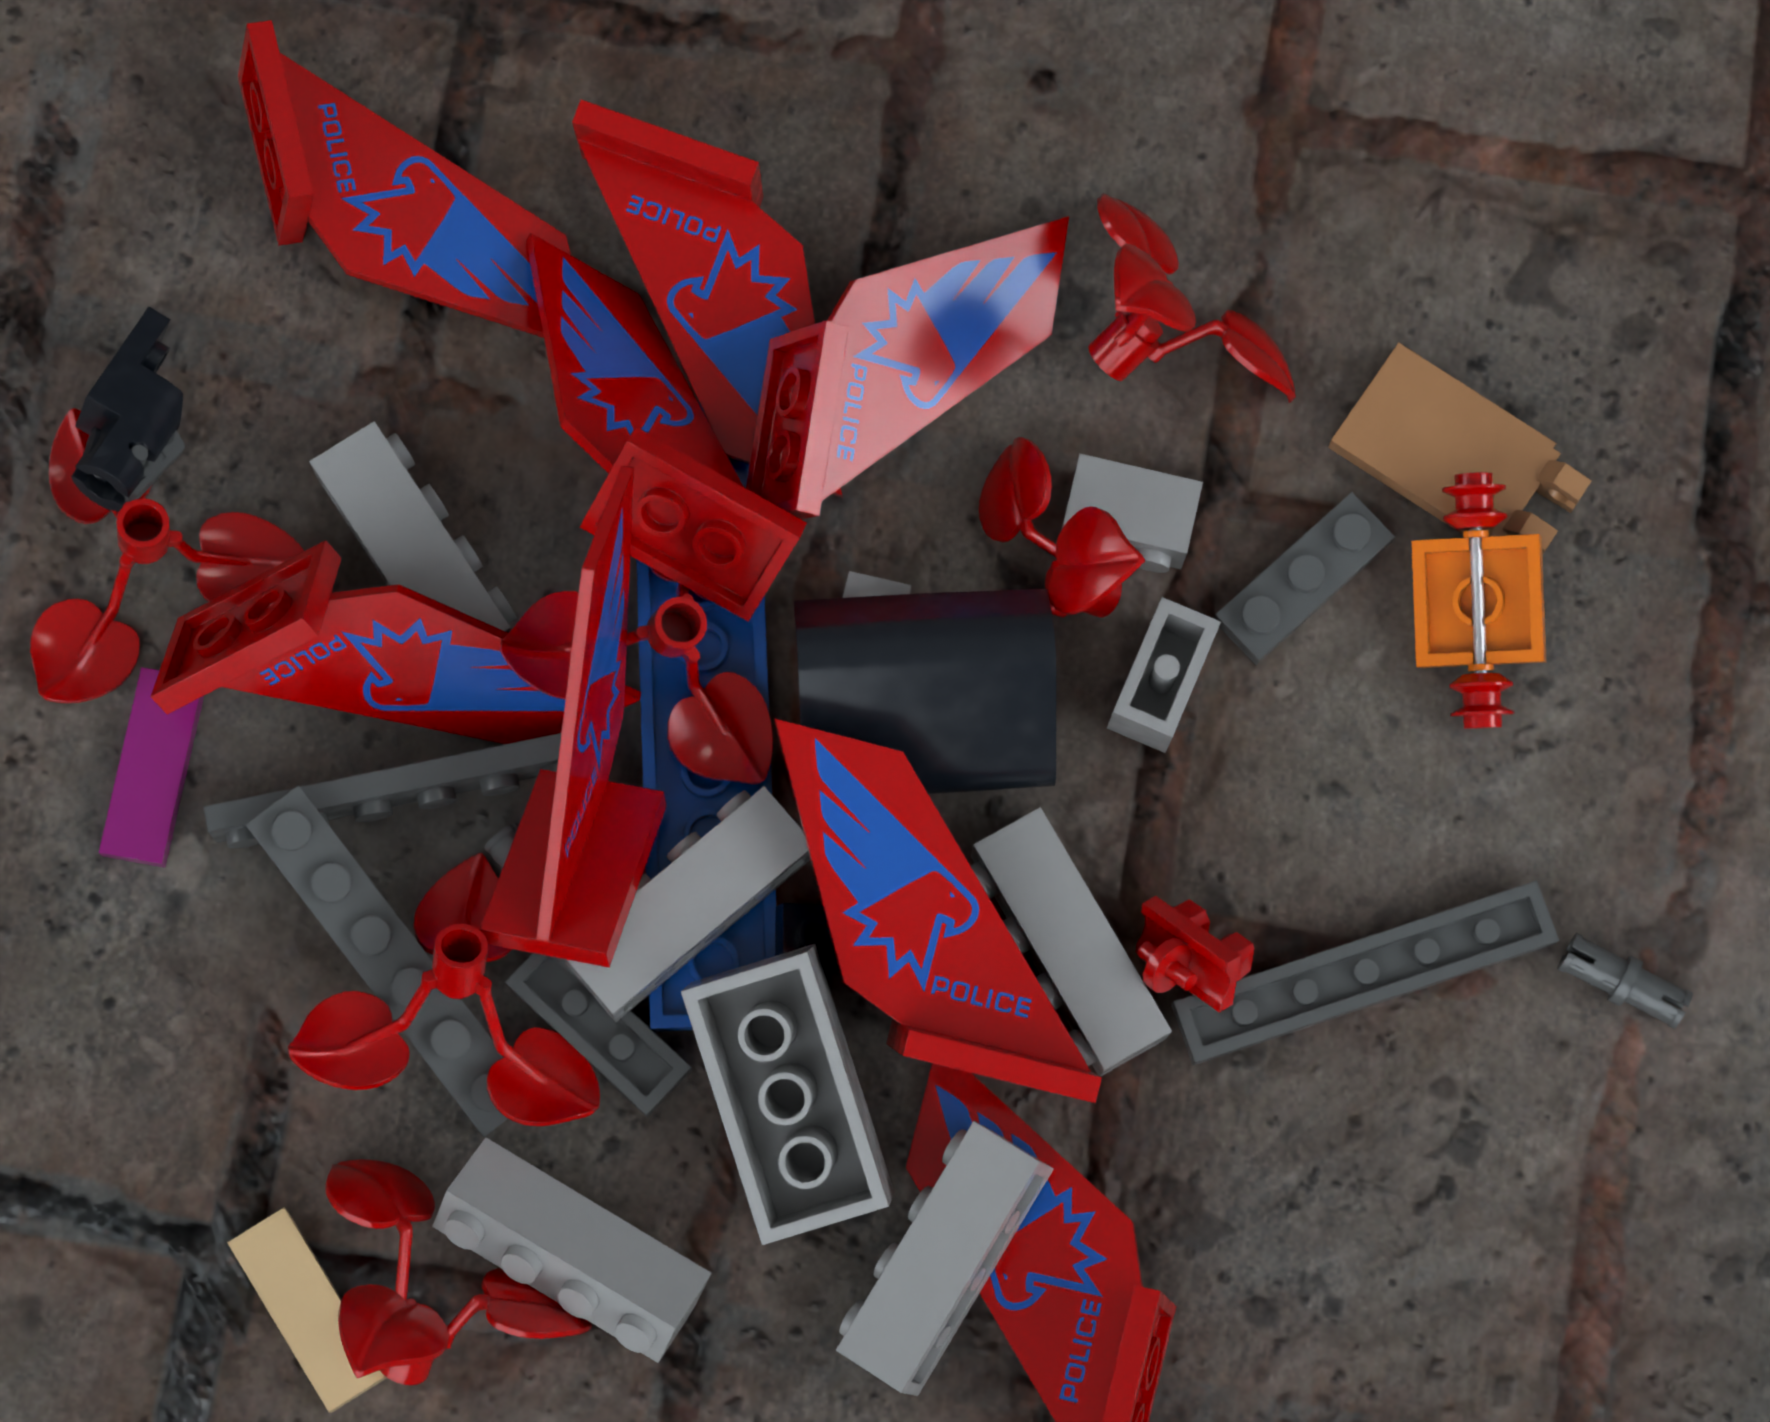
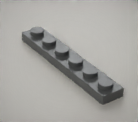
M561 733L301 786L300 788L328 825L329 820L354 815L356 822L384 819L393 815L392 807L418 802L420 809L439 808L455 803L457 801L456 794L481 789L483 796L502 795L518 790L520 788L519 781L537 777L540 769L557 772ZM294 788L204 806L208 833L217 843L227 841L228 848H245L260 844L245 824Z
M298 785L245 825L375 996L389 1006L392 1018L397 1020L403 1014L420 986L422 974L432 970V960ZM437 988L432 989L409 1028L403 1032L481 1135L485 1137L508 1119L496 1109L487 1091L489 1069L495 1062L504 1057L496 1051L493 1040L462 999H452L442 994Z
M1536 880L1242 978L1236 982L1233 1005L1220 1013L1195 995L1173 1001L1171 1006L1192 1066L1555 945L1559 938Z

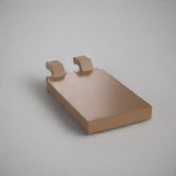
M1399 342L1335 433L1328 446L1335 453L1450 527L1452 526L1443 521V516L1455 510V497L1443 493L1442 488L1455 486L1454 475L1493 473V484L1506 485L1504 491L1494 495V508L1506 513L1507 518L1495 528L1482 530H1488L1489 536L1540 534L1542 536V555L1551 544L1558 530L1535 514L1523 511L1534 493L1537 492L1571 513L1592 482V480L1567 463L1557 461L1561 455L1560 452L1554 449L1557 443ZM1455 529L1456 531H1458V532L1461 533L1462 535H1463V532H1464V531H1469V530H1457V529Z

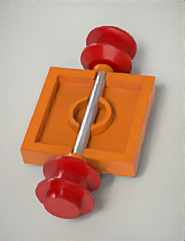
M1493 473L1454 475L1455 486L1442 488L1443 493L1455 497V510L1443 516V521L1457 530L1469 531L1463 532V538L1411 541L1416 667L1468 666V672H1474L1473 674H1462L1449 684L1450 689L1462 693L1463 707L1450 713V717H1463L1464 729L1502 728V715H1513L1515 711L1501 705V692L1514 686V684L1501 673H1487V671H1494V665L1547 663L1542 536L1540 534L1489 536V531L1482 529L1495 528L1507 518L1506 513L1494 508V495L1504 491L1506 485L1493 484Z

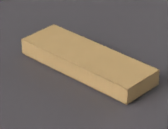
M285 1207L227 1242L329 1413L336 1411L387 1378L380 1370L361 1378L355 1377L345 1354L339 1333L338 1310L342 1299Z

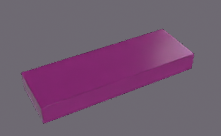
M141 667L99 853L103 857L166 868L204 696L166 714L150 697L159 670Z

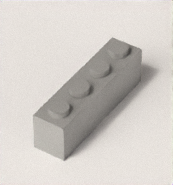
M375 421L309 461L318 481L387 586L400 584L509 633L511 631L509 623L517 619L513 609L497 586L487 592L474 573L483 567L481 561L463 535L453 540L441 523L449 514L431 485L427 484L419 489L407 470L413 467L415 462L396 433L385 438Z
M765 786L753 796H750L746 790L737 794L717 813L716 816L721 821L702 838L697 832H693L681 840L666 856L671 864L653 879L646 873L642 875L610 968L564 959L566 965L615 1023L811 860L803 830Z
M1040 807L973 844L971 858L974 864L971 865L972 870L990 899L995 897L1007 918L1003 921L1022 955L1027 952L1039 973L1036 976L1039 984L1054 1009L1057 1010L1059 1008L1072 1030L1069 1032V1035L1088 1066L1092 1065L1098 1076L1101 1077L1166 1040L1172 1032L1170 1026L1042 808Z
M975 1121L972 1122L968 1131L964 1129L958 1131L948 1144L942 1158V1163L947 1166L933 1188L930 1186L925 1187L913 1202L908 1214V1220L912 1224L899 1245L892 1243L884 1251L874 1270V1277L878 1279L865 1302L858 1300L849 1309L839 1329V1333L844 1337L836 1351L900 1393L914 1396L919 1395L1054 1170L1051 1166Z
M486 1137L446 1190L432 1226L444 1233L458 1247L472 1250L503 1269L511 1279L530 1285L558 1302L569 1314L586 1319L616 1337L625 1348L633 1352L642 1353L657 1363L660 1362L693 1311L711 1275V1272Z

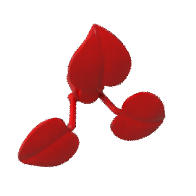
M1103 193L1097 199L1098 213L1105 229L1121 248L1116 254L1114 264L1116 319L1088 346L1089 353L1095 363L1113 379L1123 381L1147 357L1154 363H1158L1166 354L1205 336L1216 335L1222 338L1227 351L1239 363L1287 396L1289 403H1291L1296 398L1291 372L1282 352L1267 332L1251 319L1233 310H1227L1221 316L1222 321L1214 319L1194 328L1196 318L1190 302L1170 280H1167L1165 274H1174L1178 270L1179 265L1177 253L1169 237L1154 220L1141 210ZM1159 322L1185 333L1160 343L1158 338L1163 334V330Z
M76 408L68 411L53 440L49 459L50 490L58 507L68 517L78 523H96L112 511L117 518L118 546L122 556L119 560L120 566L110 600L104 613L88 600L78 598L67 599L55 603L46 609L38 618L33 628L30 639V654L36 675L38 694L47 701L67 704L91 701L112 692L130 677L136 667L140 652L139 636L132 627L122 622L114 621L121 606L131 569L135 563H154L166 554L169 547H174L187 560L201 563L197 570L196 583L200 594L209 602L304 552L301 545L281 528L265 519L243 512L221 513L207 519L202 524L199 533L201 551L195 550L183 540L180 531L170 530L169 517L163 506L154 500L146 499L152 486L139 499L124 503L119 512L106 509L93 502L78 489L71 477L76 470V464L84 453L89 437L87 433L75 427L81 410Z
M1017 437L1014 439L1013 444L1007 446L999 456L982 488L979 500V518L984 532L991 539L1005 543L1012 540L1021 530L1022 535L1026 539L1057 558V560L1051 563L1045 578V589L1048 592L1052 615L1062 618L1081 612L1098 618L1110 615L1119 603L1122 583L1145 563L1144 557L1128 541L1117 521L1107 511L1098 507L1089 506L1076 512L1062 528L1056 543L1039 533L1035 529L1032 520L1040 516L1050 502L1052 489L1051 473L1047 460L1038 446L1029 439Z
M651 568V570L657 577L665 581L678 583L673 579L667 577L666 575ZM679 583L676 590L677 597L665 601L651 615L646 626H640L636 630L627 633V646L639 641L648 640L651 647L660 655L670 658L683 656L686 660L687 683L693 696L679 701L671 710L667 722V739L676 759L691 772L705 778L754 785L759 784L767 777L773 753V733L767 705L757 688L746 678L734 672L720 673L712 678L704 688L702 687L698 668L700 653L695 646L706 633L707 618L702 607L688 593L689 588ZM560 591L542 597L530 606L517 624L500 642V652L503 658L520 679L538 691L560 699H566L579 593L576 591ZM694 592L697 596H699V597H701V598H703V599L708 600L707 598H705V597L701 596L700 594Z
M483 853L470 857L442 876L424 895L416 909L413 924L414 935L424 951L433 955L432 970L422 974L421 984L403 1014L392 1022V1013L389 1006L372 994L360 991H344L334 994L316 1005L307 1015L298 1034L288 1045L287 1050L290 1059L302 1071L324 1084L348 1090L377 1088L395 1079L408 1065L410 1058L409 1048L399 1033L409 1028L432 989L437 988L442 994L452 999H463L476 993L480 997L494 1047L504 1057L491 1066L487 1076V1091L490 1100L500 1113L506 1118L526 1126H549L590 1116L599 1109L600 1105L599 1083L590 1063L559 1033L544 1028H530L519 1035L513 1048L504 1037L491 994L492 981L485 977L486 962L498 960L513 949L489 945L485 935L479 930L499 879Z
M357 1159L332 1164L325 1183V1192L333 1208L347 1220L364 1227L385 1229L395 1225L400 1236L395 1291L375 1284L356 1286L344 1294L339 1306L338 1326L340 1338L356 1378H361L380 1370L388 1379L399 1384L418 1385L423 1383L428 1378L434 1359L442 1355L446 1349L451 1348L455 1335L480 1310H486V1318L494 1328L518 1337L545 1339L574 1336L590 1331L592 1324L589 1321L569 1314L558 1302L530 1285L511 1279L500 1267L492 1269L485 1274L481 1284L484 1294L473 1296L446 1326L438 1312L433 1308L419 1304L412 1298L407 1299L413 1227L410 1222L427 1221L431 1219L435 1211L434 1197L427 1185L409 1170L384 1161Z

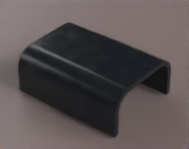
M1047 589L916 593L794 601L800 725L903 751L928 794L1055 786L1056 645L1054 622Z

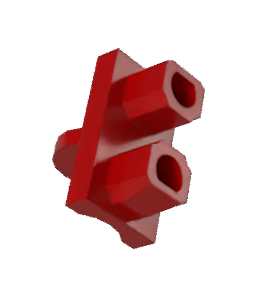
M1157 896L1143 902L1141 913L1145 917V926L1136 944L1135 953L1146 962L1143 972V982L1156 993L1167 992L1175 985H1178L1185 991L1193 993L1219 1013L1232 1006L1236 982L1251 971L1255 949L1253 943L1238 932L1228 934L1221 939L1209 933L1210 919L1207 916L1206 910L1191 899L1174 907Z

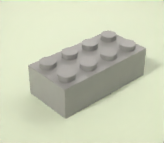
M816 944L696 980L687 985L681 991L762 1245L889 1207L895 1191Z

